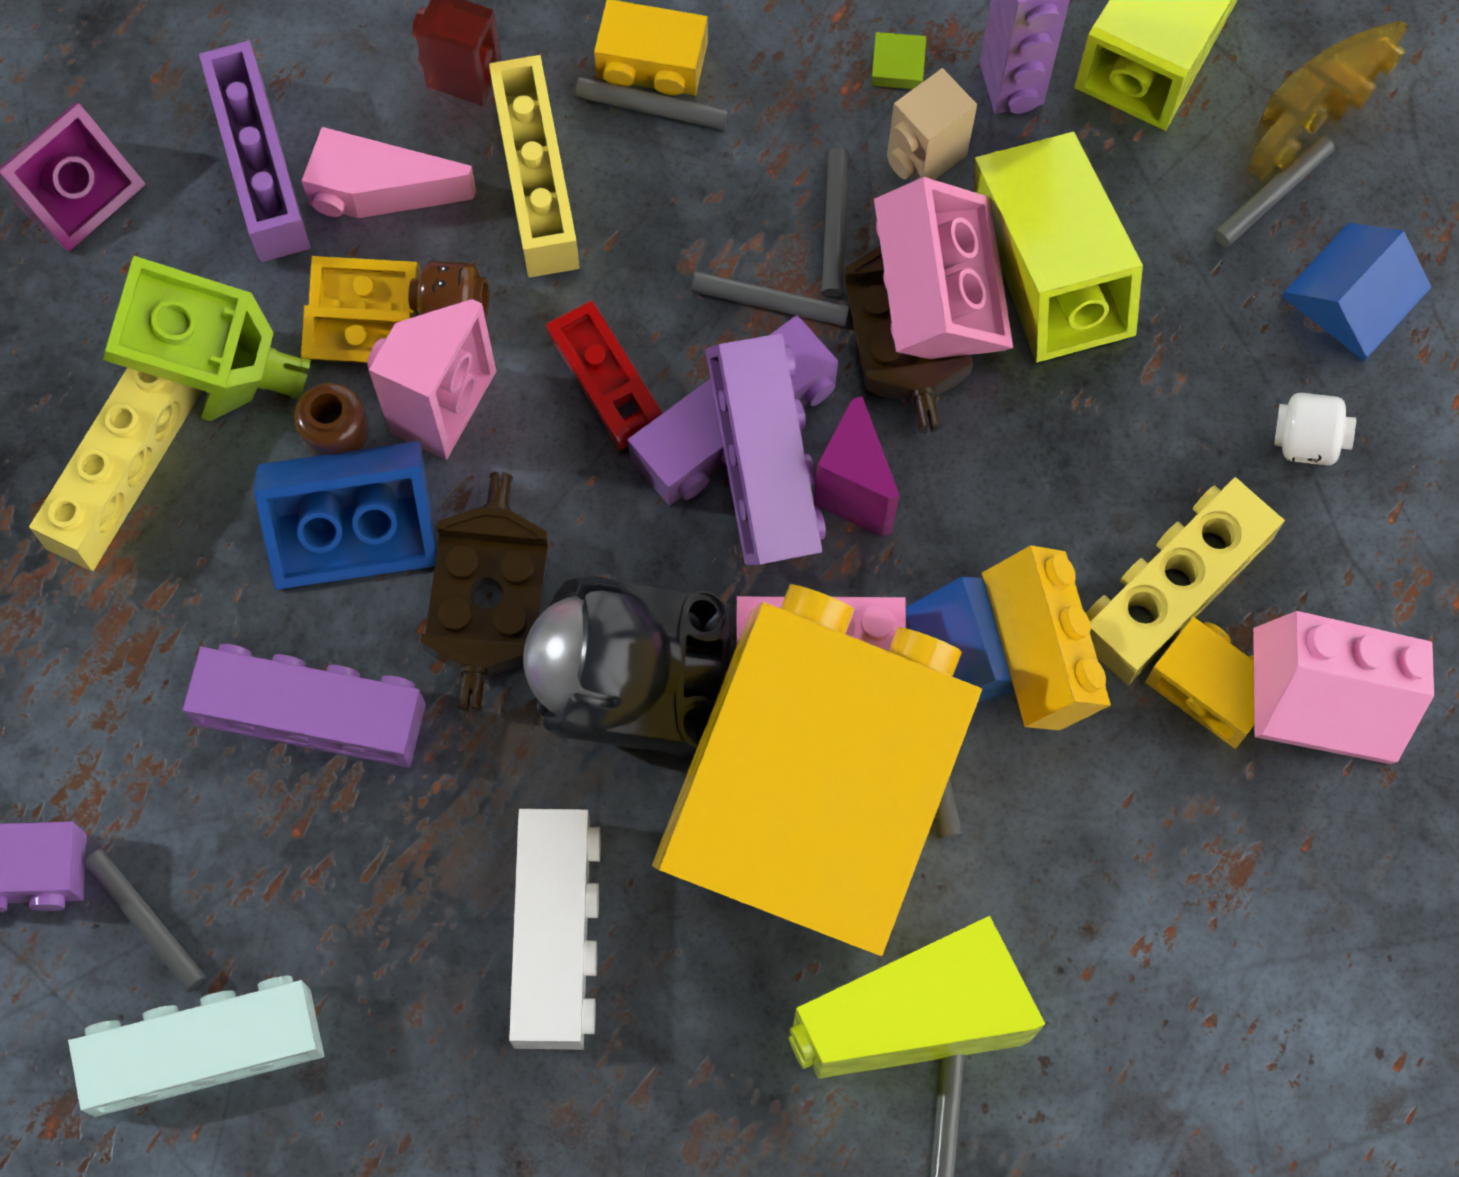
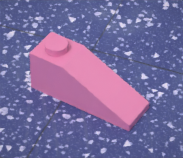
M324 127L320 130L301 180L309 205L313 206L318 212L331 217H340L344 214L355 218H364L473 200L477 191L472 166Z

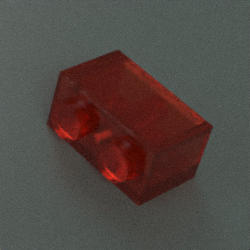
M430 0L427 8L421 7L418 10L412 27V36L416 38L419 50L418 63L422 65L426 86L483 106L492 88L489 63L502 61L494 9L467 0Z

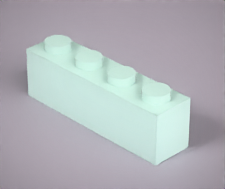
M280 976L260 982L258 984L259 991L236 997L235 991H221L202 997L200 999L201 1006L179 1011L178 1006L175 1005L163 1006L144 1012L142 1014L144 1021L121 1026L120 1021L112 1020L86 1027V1036L68 1040L80 1110L97 1117L325 1057L311 990L302 980L293 982L292 976Z

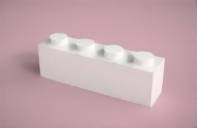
M519 809L509 1041L514 1049L584 1050V1034L595 1033L596 1002L595 999L585 998L586 976H596L597 941L587 940L588 918H598L599 883H589V861L600 862L601 829L600 827H591L588 810Z

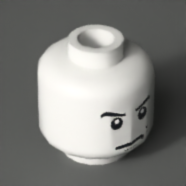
M1296 393L1290 398L1288 405H1279L1274 446L1282 447L1283 455L1289 461L1327 466L1333 465L1339 459L1341 449L1352 450L1356 418L1346 417V405L1339 397Z

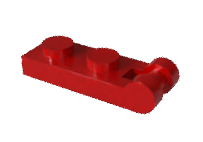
M593 300L546 324L548 336L603 423L612 443L618 451L624 450L628 447V439L663 414ZM632 400L638 411L622 419L616 408Z

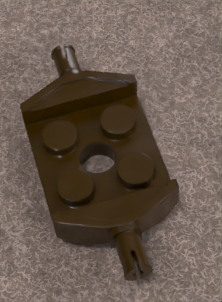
M880 245L845 268L844 277L865 388L881 398L909 400V405H914L918 431L925 434L930 426V432L932 433L941 429L935 402L937 395L956 387L971 374L973 366L972 355L926 359L896 352L895 341L891 334L892 321L888 293L883 279L884 265Z
M499 472L490 473L487 504H484L483 507L440 520L437 525L439 542L426 632L421 635V644L423 649L438 661L461 671L462 685L458 708L464 711H469V706H471L473 712L482 710L485 680L490 679V675L519 669L524 666L523 653L525 642L531 627L540 616L549 547L548 531L514 513L508 507L513 476L502 472L501 480ZM487 584L497 586L502 590L503 597L495 607L484 609L472 602L474 592L479 587Z

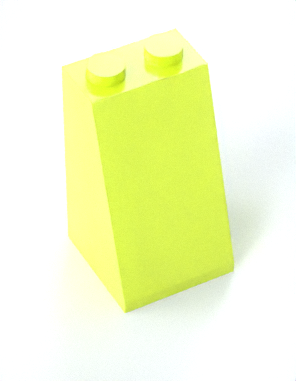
M1109 0L1088 34L1074 88L1166 131L1238 0Z
M1075 132L1044 138L1036 142L975 157L974 192L990 197L1001 269L1036 363L1136 336L1143 264Z
M988 916L797 1007L793 1027L790 1028L792 1036L788 1037L802 1069L804 1070L812 1066L818 1079L938 1060L953 1055H969L1019 1047L1030 1042L1042 1029L1045 1022L991 917Z

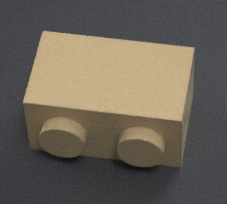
M943 68L894 103L887 158L894 172L902 179L909 178L913 182L926 177L935 180L968 154L977 103Z

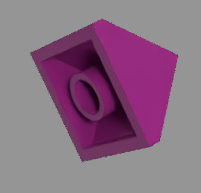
M79 102L72 104L0 166V178L15 204L67 252L72 250L146 185Z
M861 396L851 400L817 464L813 502L815 506L883 537L892 534L900 495L864 399Z

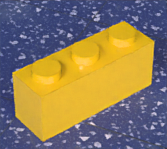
M1030 545L982 572L1024 726L1060 731L1111 706L1105 686V672L1098 662L1090 636V621L1083 611L1075 585V570L1068 560L1066 551Z

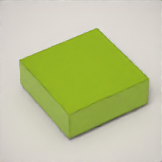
M876 32L871 86L914 89L921 84L924 77L926 36Z

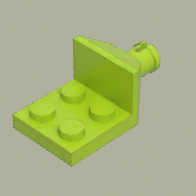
M134 255L102 359L206 391L207 396L201 418L209 421L251 402L257 388L262 390L268 389L290 396L291 399L299 400L307 379V374L305 373L308 372L311 362L310 359L298 358L270 347L274 332L251 292Z

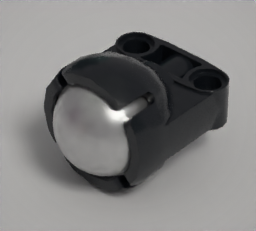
M597 576L565 581L555 593L550 607L538 617L531 627L524 646L523 664L525 676L535 695L537 710L539 714L545 717L543 726L547 731L566 739L659 751L677 760L688 759L694 756L730 665L729 615L724 601L717 594L707 590L686 593ZM688 612L693 613L699 619L701 631L692 626ZM684 719L693 724L697 735L696 740L690 738L685 732Z

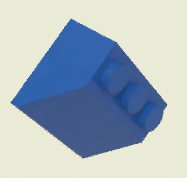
M420 441L257 465L254 495L275 590L435 566L437 547L430 493Z

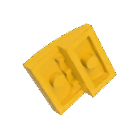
M312 256L309 305H304L301 358L319 361L368 363L370 352L375 343L380 338L386 339L395 323L416 316V311L411 310L409 307L408 292L411 279H419L420 265L417 262Z

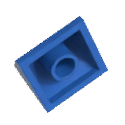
M1348 223L1284 291L1282 297L1365 362L1429 292L1431 285L1404 231Z
M960 577L905 607L906 621L909 629L937 638L962 651L953 677L982 688L978 702L1015 692L983 578Z

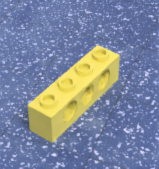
M541 55L489 63L528 278L580 269L576 235Z
M130 368L126 369L29 526L46 550L92 572L95 570L202 393V390Z
M1236 477L1222 490L1213 485L1194 505L1192 510L1197 515L1185 527L1179 521L1176 522L1156 544L1161 551L1149 563L1140 558L1119 581L1124 588L1112 600L1103 595L1086 612L1091 625L1090 636L1097 658L1126 685L1129 686L1181 633L1192 617L1196 618L1274 539L1285 522L1281 516ZM1214 533L1224 540L1226 548L1215 549L1210 547L1204 541L1202 534ZM1169 569L1182 571L1189 578L1190 585L1178 586L1173 584L1167 578L1165 571ZM1131 606L1146 608L1152 614L1154 622L1144 624L1135 621L1130 616L1128 608Z

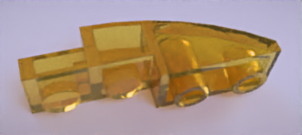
M1397 21L1352 35L1321 52L1292 74L1269 98L1259 122L1269 131L1257 144L1246 170L1264 181L1276 166L1284 170L1289 165L1302 145L1297 140L1305 131L1313 135L1328 115L1339 122L1351 107L1358 111L1361 110L1377 88V84L1373 80L1380 72L1387 76L1390 75L1406 53V49L1400 45L1410 26L1403 21Z

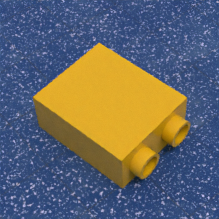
M790 584L781 608L762 602L750 610L652 866L662 872L882 957L981 695L982 688L953 677L962 653L958 648L929 635L897 627L889 649L886 651L846 635L855 610L853 607L818 591Z

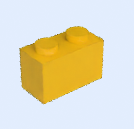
M606 0L594 50L596 79L606 80L610 84L623 87L636 85L654 88L663 94L671 96L680 94L696 96L708 45V16L617 0Z
M1192 617L1156 663L1145 683L1236 749L1255 725L1254 655L1248 657L1233 646L1228 634L1220 627L1210 622L1202 623L1195 617Z

